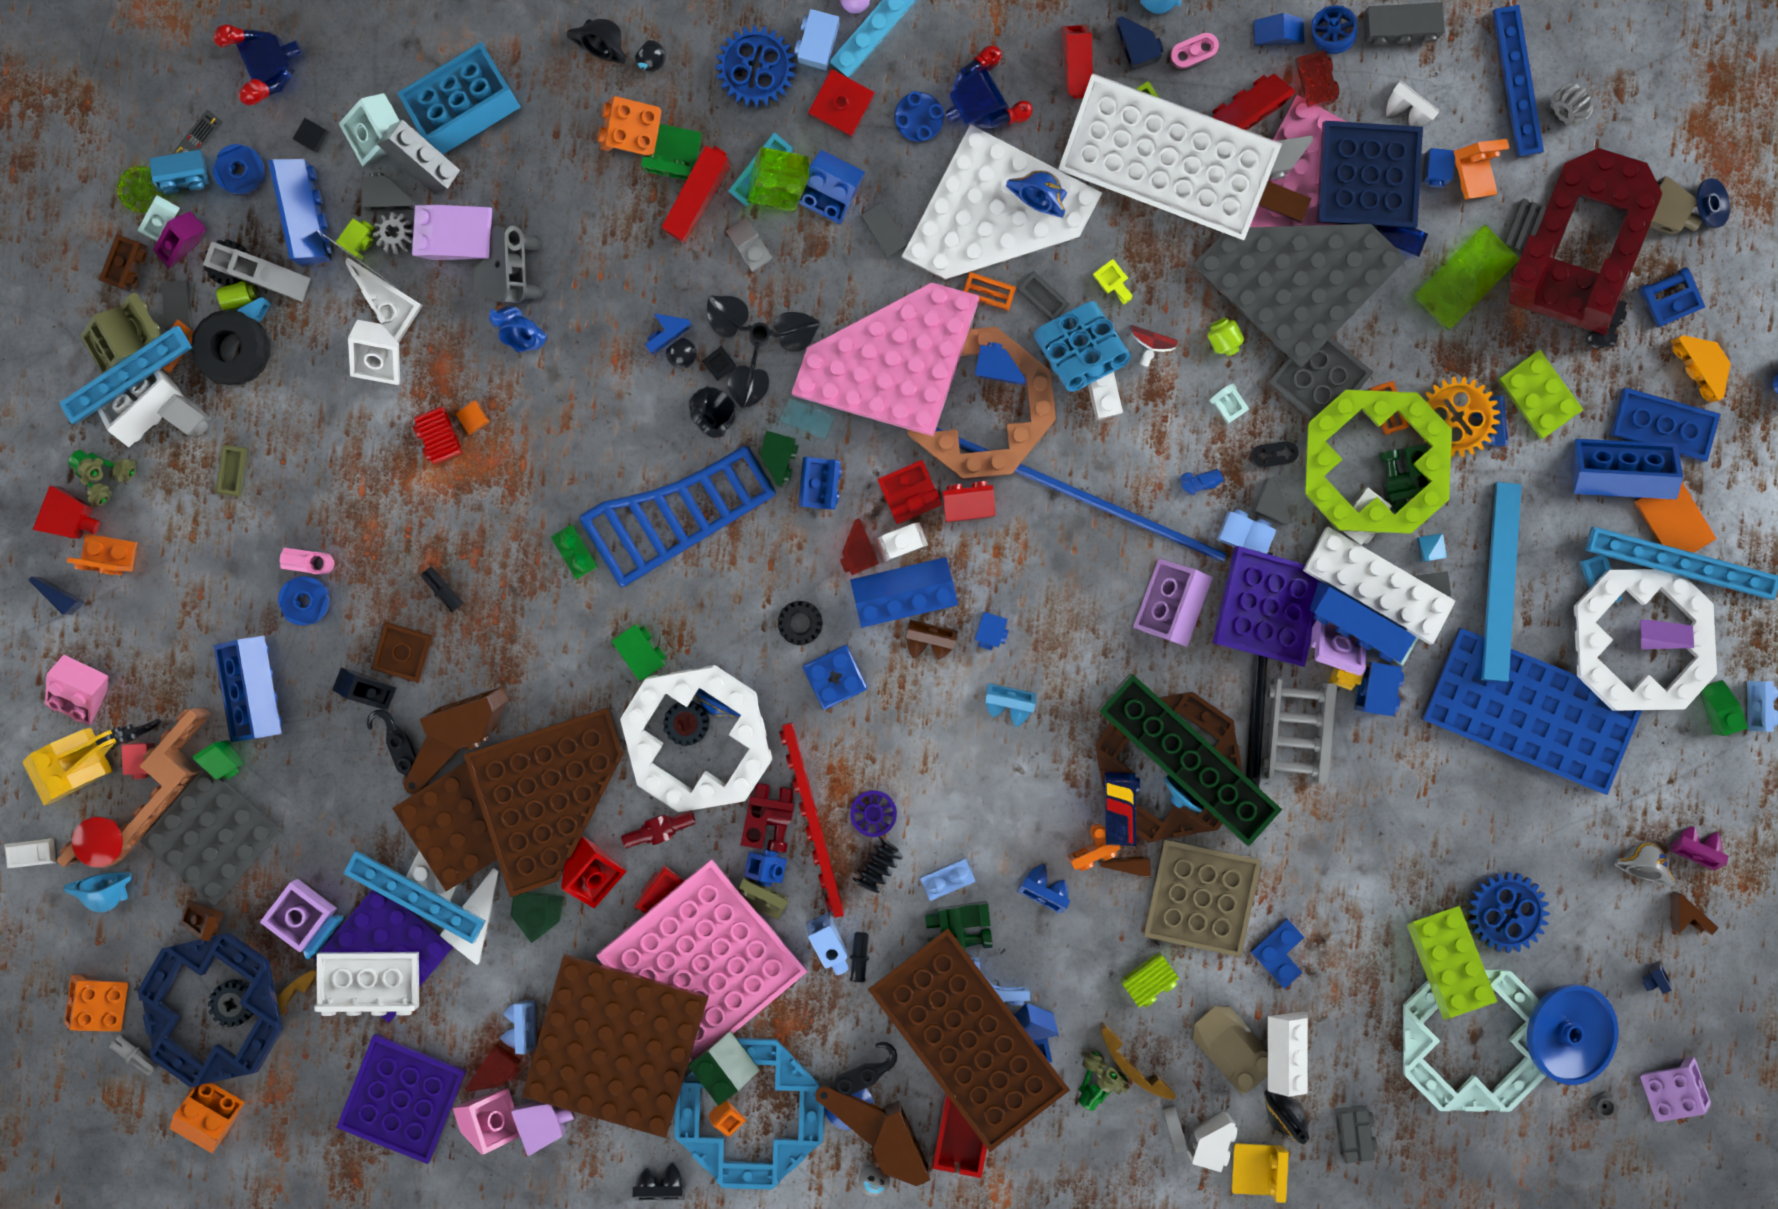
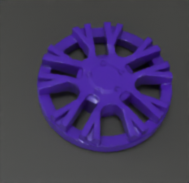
M876 790L866 791L860 794L853 802L850 812L851 821L856 830L861 834L869 837H879L889 832L894 826L897 818V809L894 801L884 792ZM873 795H878L877 804L873 803ZM869 796L870 804L865 805L861 799ZM882 797L889 802L886 806H880L879 804ZM857 804L865 807V810L862 811L855 807ZM892 807V812L884 813L883 809ZM854 813H862L864 818L856 821ZM884 816L893 817L890 825L883 821ZM865 820L869 822L863 829L859 827ZM880 821L885 827V830L881 831L880 827L877 824ZM870 824H875L876 833L868 832Z

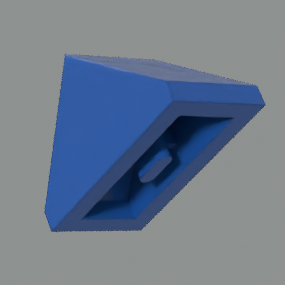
M1281 13L1254 20V46L1305 44L1304 18Z
M1026 1003L1014 1014L1033 1041L1059 1036L1052 1012Z

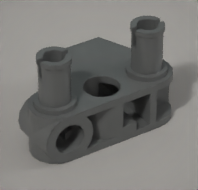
M516 226L493 227L491 229L489 258L483 259L473 269L474 291L499 302L520 303L524 299L540 300L542 297L541 286L527 285L525 274V250L537 251L540 247L539 237L536 235H523L522 231ZM512 268H519V271L514 274Z

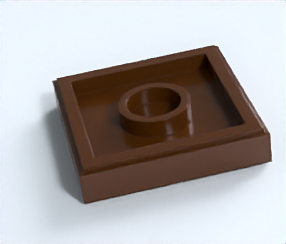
M384 622L371 670L420 683L434 636Z

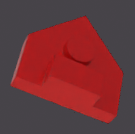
M663 865L658 873L655 872L641 890L642 895L634 904L635 908L646 913L684 881V878Z

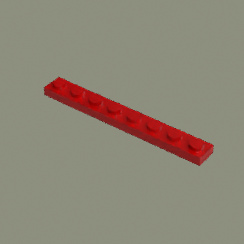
M793 722L782 725L783 730L779 731L782 745L787 744L789 754L785 755L789 769L794 768L796 778L792 779L795 793L800 792L803 801L799 803L802 817L807 816L809 826L805 827L808 840H813L816 850L812 851L815 865L820 864L822 874L818 875L822 889H827L829 898H825L828 913L833 912L834 918L844 916L845 912Z

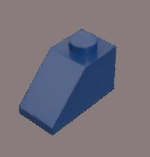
M988 342L987 346H980L975 371L977 377L1027 386L1026 378L1006 349H1002V344Z

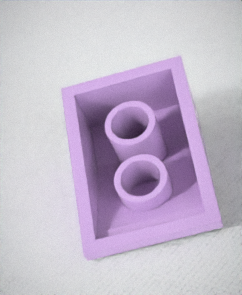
M415 205L412 255L429 260L489 258L492 208Z

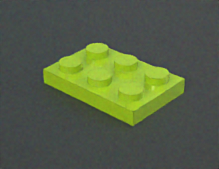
M1537 350L1497 379L1540 439H1544L1583 411L1581 405L1541 350Z

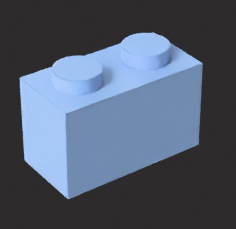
M810 9L809 16H804L801 30L804 31L802 40H797L794 54L798 55V63L827 71L840 25L839 16Z

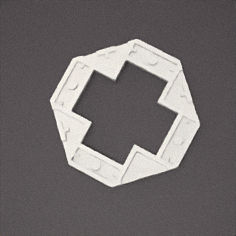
M1656 569L1607 570L1574 605V617H1576L1577 631H1575L1576 651H1578L1577 677L1612 711L1686 709L1717 674L1714 605L1686 577ZM1625 590L1641 605L1647 604L1657 591L1660 590L1693 622L1691 626H1693L1694 648L1686 649L1694 658L1666 689L1661 687L1650 675H1645L1630 690L1597 658L1613 639L1596 621Z
M715 665L694 670L688 669L671 672L667 675L647 677L620 718L637 785L677 812L746 801L773 760L766 740L767 734L763 718L758 707L757 693ZM699 688H701L741 715L729 735L748 747L749 750L727 784L705 771L695 788L691 789L652 763L664 743L646 732L644 728L666 694L687 707Z

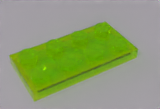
M1483 225L1413 296L1447 330H1450L1520 258L1488 226Z

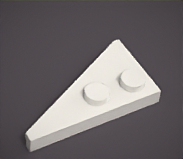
M347 258L345 262L348 270L357 281L362 290L361 292L376 313L379 322L399 343L423 305Z
M497 867L491 870L462 907L486 920L476 942L471 944L446 929L440 934L444 940L476 965L481 961L483 944L487 935V926L493 907V897L498 883L499 869Z

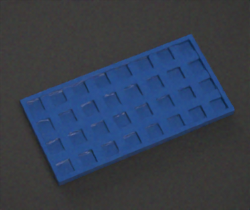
M1458 628L1421 720L1608 795L1642 710L1612 711L1577 675L1514 649H1511L1508 682L1481 680L1484 637Z

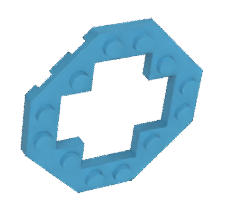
M737 1038L757 1065H776L775 1090L800 1091L798 1138H774L773 1162L724 1161L725 1136H700L701 1088H704V1086L692 1071L683 1080L675 1106L674 1138L686 1147L692 1154V1157L716 1179L715 1181L722 1188L772 1190L814 1148L816 1149L823 1142L824 1106L815 1097L816 1089L820 1084L778 1039Z

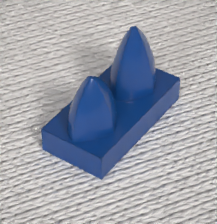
M1491 396L1489 401H1498V404L1492 408L1493 410L1500 411V414L1494 416V419L1500 421V424L1492 426L1497 431V434L1489 433L1488 435L1492 442L1483 441V443L1498 447L1509 446L1505 396ZM1481 413L1472 414L1473 417L1483 420Z
M1045 864L1039 865L1020 883L1017 892L1061 914L1070 903L1066 881H1057L1049 889L1046 888L1047 869Z

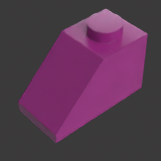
M189 211L166 223L153 251L168 268H172L200 243L207 229Z

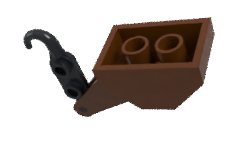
M502 686L434 709L419 719L427 736L417 757L408 735L399 727L392 714L388 711L379 709L371 712L367 718V727L371 730L373 728L372 722L377 717L385 721L387 726L386 744L394 765L399 773L406 776L404 789L410 794H415L422 790L462 747L470 750L480 746L481 742L489 739L488 735L496 729L508 702V697Z
M879 1042L875 1044V1047L886 1048L889 1052L888 1060L882 1063H864L838 1075L833 1085L822 1084L818 1086L815 1097L820 1104L872 1146V1154H870L876 1168H881L883 1174L911 1185L919 1186L930 1181V1167L900 1101L885 1106L884 1109L852 1095L874 1085L885 1072L889 1071L896 1064L897 1052L893 1045L888 1042Z

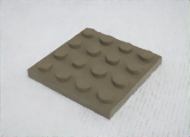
M1163 839L1143 936L1241 957L1262 860Z

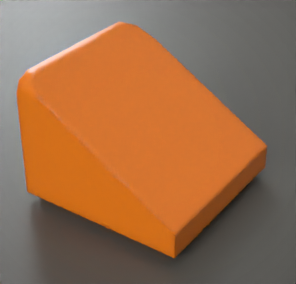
M473 400L456 413V416L469 435L490 423L476 400Z
M727 1100L721 1105H717L708 1115L712 1125L728 1138L746 1121V1118Z

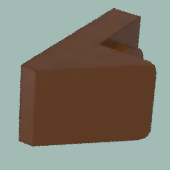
M1675 891L1670 894L1672 930L1681 933L1690 924L1700 934L1706 932L1713 935L1719 929L1683 894Z
M187 900L179 923L200 940L210 941L211 936L217 934L224 913L192 900Z

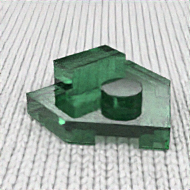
M525 892L513 896L510 916L529 941L533 943L561 921L564 896L536 892Z

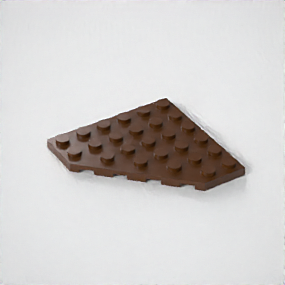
M608 707L464 754L510 897L558 882L564 871L565 862L572 856L581 835L623 756Z

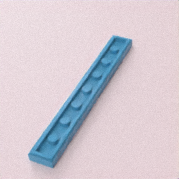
M1496 482L1494 484L1481 680L1509 681L1522 484Z
M1591 527L1585 551L1753 596L1775 600L1778 590V575L1598 527Z

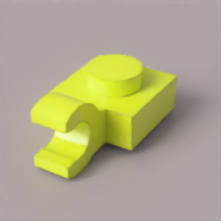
M1114 259L1093 274V277L1107 295L1114 291L1123 305L1132 299L1133 295L1123 284L1128 280V277Z

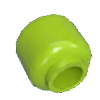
M1225 317L1210 325L1211 329L1208 331L1207 336L1215 353L1231 356L1240 351L1239 346L1244 342V337L1235 320H1228Z

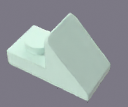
M156 195L137 231L158 241L166 223L175 218L180 208Z

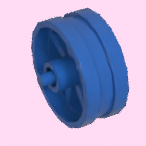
M1338 5L1328 6L1317 12L1311 25L1314 45L1326 54H1338L1351 48L1357 37V21L1353 12L1344 6ZM1342 19L1348 21L1346 23L1340 24ZM1324 21H1325L1326 24L1328 25V26H1319V25H1320L1322 22H1324ZM1353 27V30L1350 34L1343 31L1345 29ZM1316 32H1324L1325 34L1320 38Z

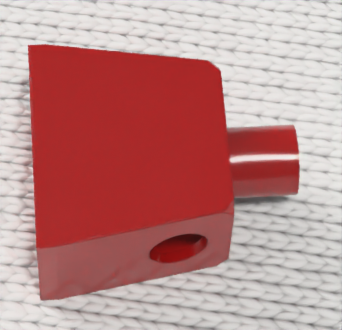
M50 485L33 530L80 539L84 531L95 535L99 530L100 521L90 517L93 509L90 504L59 486Z

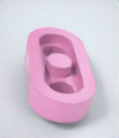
M1202 33L1178 43L1170 54L1172 65L1177 69H1187L1213 58L1219 48L1218 39L1211 33ZM1207 44L1209 51H1203L1201 45ZM1181 53L1185 54L1187 59L1181 61L1178 55Z

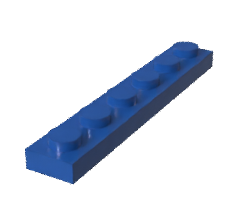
M1520 5L1496 8L1492 12L1516 155L1518 158L1541 154L1544 152Z

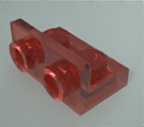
M1326 50L1295 59L1307 108L1325 103L1327 105L1333 104L1338 99L1339 85L1333 79V63L1331 58L1327 57Z

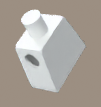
M920 522L892 531L876 539L884 562L928 546Z

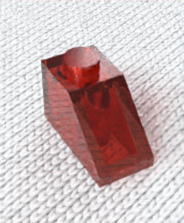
M860 518L854 521L842 551L844 558L840 559L845 573L850 571L852 576L879 565Z
M496 1044L465 1090L472 1092L504 1086L508 1080L513 1082L521 1070L517 1067L521 1060L499 1044Z

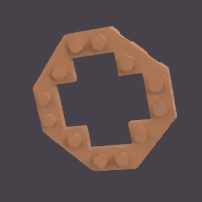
M997 327L969 329L960 357L979 355L980 346H987L988 342L999 343L1003 345L1002 349H1006L1022 374L1025 375L1031 422L1006 425L1009 449L960 454L958 429L936 431L933 437L907 429L908 437L920 444L928 453L946 465L962 480L1012 475L1056 420L1051 370Z

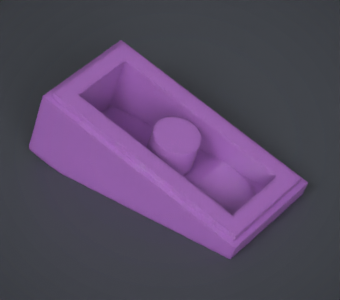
M1640 620L1641 649L1694 648L1693 626L1655 620Z

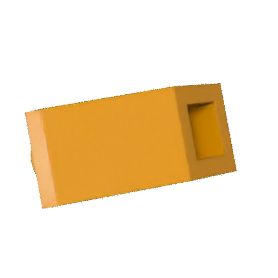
M1685 335L1670 340L1673 345L1672 350L1674 354L1682 359L1687 366V374L1698 383L1701 396L1710 403L1723 399L1731 363L1719 344Z

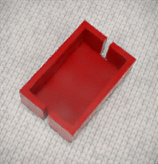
M945 1093L933 1151L932 1169L954 1173L955 1162L959 1163V1174L982 1178L987 1148Z

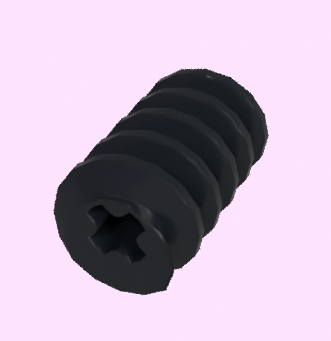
M880 836L879 839L882 842V846L873 845L877 853L867 854L872 861L862 862L866 870L857 869L861 878L852 877L857 884L876 893L881 891L878 884L885 885L887 882L883 875H892L888 867H897L894 858L899 860L903 858L896 846Z

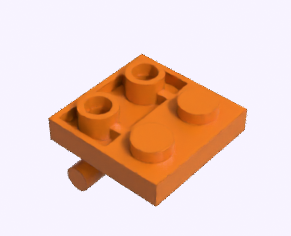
M1094 823L1090 827L1089 831L1094 841L1093 844L1067 855L1074 870H1087L1094 866V861L1101 858L1103 861L1109 860L1117 855L1116 851L1121 849L1117 840L1112 835L1108 836L1101 824Z

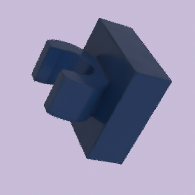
M1660 961L1651 964V974L1642 977L1646 990L1650 991L1659 987L1662 994L1672 991V983Z

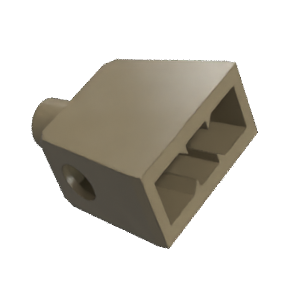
M1668 176L1657 180L1663 194L1650 228L1674 235L1685 226L1695 232L1703 221L1701 217L1692 213L1697 203L1696 198Z

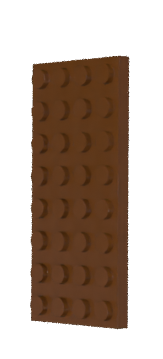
M948 928L868 988L869 992L989 1152L1070 1091Z

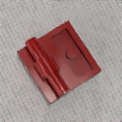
M923 459L877 479L896 525L942 506L939 494L933 485Z

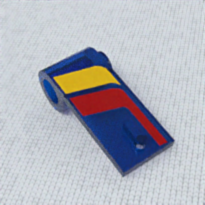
M1104 772L1103 795L1105 797L1106 845H1137L1136 793L1140 792V778H1135V773Z

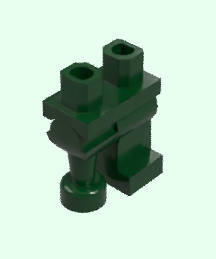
M1427 444L1379 453L1381 462H1386L1387 478L1383 483L1385 501L1390 502V505H1392L1393 514H1396L1407 504L1406 498L1415 497L1430 483L1413 465L1428 451ZM1400 455L1404 462L1405 472L1399 473L1396 460L1400 459Z
M987 901L938 907V911L925 914L927 929L940 927L941 933L948 928L964 950L966 947L982 944L984 949L993 948L990 928L981 929L980 934L967 935L966 928L991 926ZM927 937L928 942H930L935 937Z

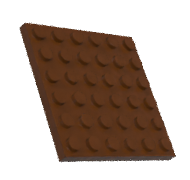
M564 954L522 1097L666 1138L709 996Z

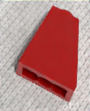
M1086 24L1061 26L1066 91L1069 96L1072 95L1075 99H1082L1093 74L1092 33Z

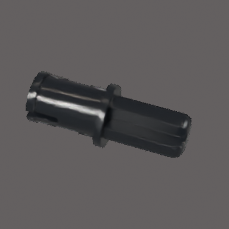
M432 567L426 569L421 574L422 579L435 592L434 596H438L451 613L464 603L449 587L451 584H446Z
M855 932L853 954L850 955V959H852L850 981L865 982L866 962L869 960V956H867L869 934L866 932Z

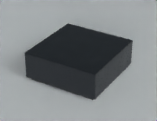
M304 118L292 139L316 153L328 131Z
M722 346L702 361L717 381L737 367Z

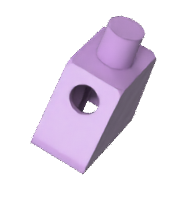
M538 1101L516 1105L511 1111L527 1156L561 1138L566 1132L564 1123L575 1119L573 1111L562 1108L558 1109L556 1106Z

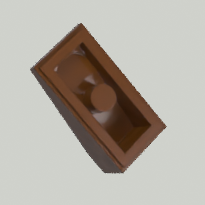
M1147 856L1118 857L1103 861V859L1098 860L1100 867L1151 878L1150 859Z

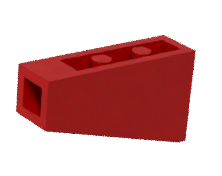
M706 145L662 225L664 232L684 244L731 169L726 157L727 153L716 146L710 148Z

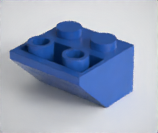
M820 150L810 165L797 203L841 224L858 192L865 171Z

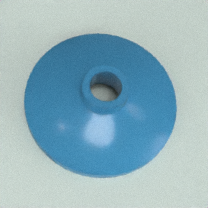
M1170 776L1164 778L1172 794L1169 799L1174 805L1180 809L1184 805L1195 811L1202 812L1204 810L1203 806Z

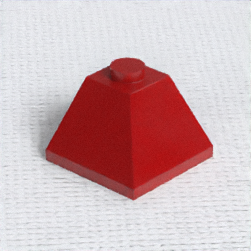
M582 836L572 856L565 862L561 889L595 909L627 871L598 845Z

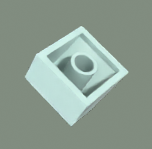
M383 93L361 98L339 122L362 167L387 155L377 143L389 126L399 122V119L386 95Z

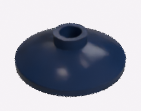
M1714 178L1706 179L1699 185L1697 191V208L1702 220L1709 227L1719 228L1726 224L1730 215L1729 196L1720 181Z

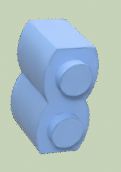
M1235 509L1234 512H1227L1216 540L1232 547L1241 546L1267 554L1276 532L1275 529L1271 528L1272 523L1258 518L1257 522L1248 518V513Z

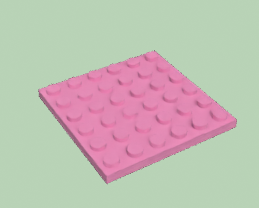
M712 858L596 954V957L605 966L709 996L690 1060L729 1030L735 1033L808 972L807 968Z

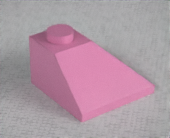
M509 1088L471 1099L453 1108L460 1132L481 1155L520 1137L511 1113L514 1103Z

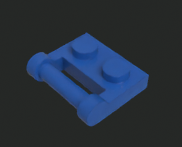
M1687 267L1680 269L1677 274L1652 285L1645 284L1639 287L1640 295L1647 304L1656 328L1705 308L1694 278ZM1679 283L1684 284L1686 289L1657 301L1654 295Z

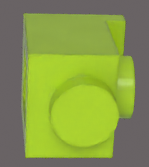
M352 218L336 243L362 261L364 256L361 252L363 250L366 251L373 243L372 237L375 227L364 219L359 223Z

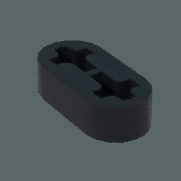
M1289 441L1256 446L1251 451L1250 459L1253 465L1262 468L1285 465L1297 459L1299 450L1294 443ZM1284 446H1287V449L1292 450L1293 454L1289 456V460H1286L1285 456H1277L1276 452L1283 451ZM1260 449H1263V453H1272V457L1264 459V463H1261V459H1256V454L1260 453Z

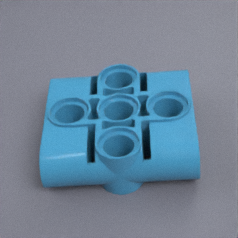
M1094 301L1087 302L1042 325L1034 333V339L1050 362L1052 370L1057 373L1066 389L1070 392L1077 391L1122 368L1131 359V354L1115 332L1113 323L1105 317Z

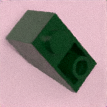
M766 431L760 456L776 485L783 488L784 483L789 484L792 474L789 464L791 459H796L799 445H795V438Z

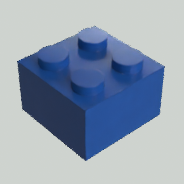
M1366 661L1367 667L1361 684L1357 686L1354 710L1394 717L1395 712H1398L1400 708V697L1397 696L1399 687H1402L1404 682V672H1401L1402 667Z

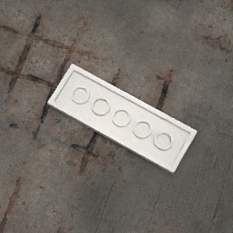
M1330 527L1324 529L1302 570L1430 645L1434 644L1455 603V600Z

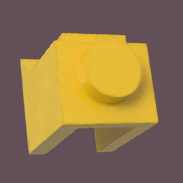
M1334 667L1328 683L1337 684V686L1352 690L1355 685L1361 684L1364 673L1359 676Z

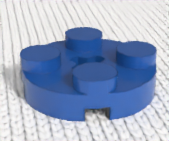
M232 144L224 147L218 153L215 165L213 164V175L218 185L233 195H246L254 192L264 183L265 165L261 156L255 150L241 144ZM236 164L245 166L242 175L233 173L236 170Z
M299 576L282 586L278 595V605L281 607L283 616L289 622L302 626L315 624L328 612L330 593L328 588L318 579L310 576ZM307 594L310 604L302 608L298 598L304 597Z

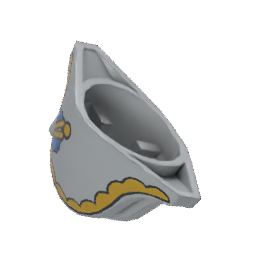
M1644 842L1636 845L1628 851L1624 858L1614 861L1613 865L1633 876L1670 887L1676 885V881L1669 870L1670 858L1666 857L1663 850L1654 843Z

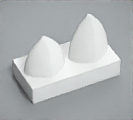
M1401 80L1393 88L1386 107V117L1389 118L1401 114L1410 105H1413L1409 114V126L1421 127L1430 120H1433L1439 113L1437 107Z

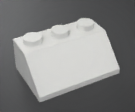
M160 369L97 411L107 431L130 447L134 442L141 440L149 428L161 421L162 416L157 412L173 394L183 395L173 380Z
M1302 1011L1268 1016V1091L1288 1097L1307 1094L1308 1012Z

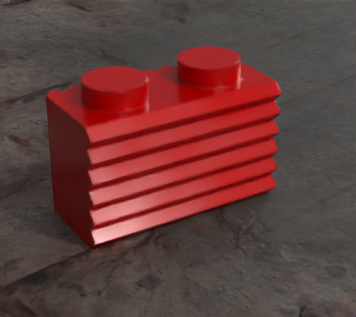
M438 407L414 417L416 424L413 425V430L417 438H422L425 447L422 448V451L428 462L431 461L432 464L439 465L464 454L444 407Z

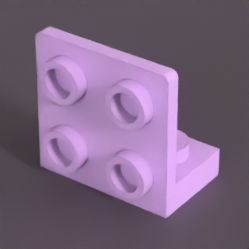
M1695 1057L1685 1058L1680 1067L1644 1073L1640 1077L1657 1122L1704 1115L1711 1104Z

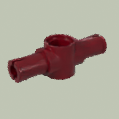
M692 810L673 817L670 815L665 816V814L645 821V824L641 825L640 829L622 835V843L625 849L645 842L647 844L652 843V845L672 839L676 831L695 825V816Z

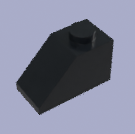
M341 667L332 690L348 700L388 710L396 687L363 673Z

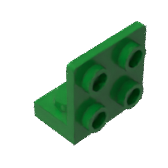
M659 124L655 152L650 154V156H643L641 163L643 171L686 181L697 162L702 133Z

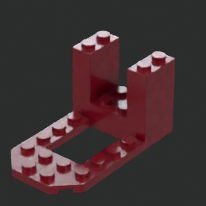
M1597 148L1564 164L1536 236L1529 235L1511 279L1509 304L1603 335L1607 334L1663 194L1648 163ZM1579 197L1627 211L1610 257L1604 260L1600 273L1554 259Z

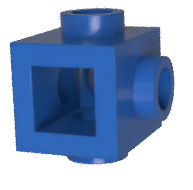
M763 849V853L749 852L744 876L757 880V884L771 886L772 882L782 883L787 859L777 856L778 852Z

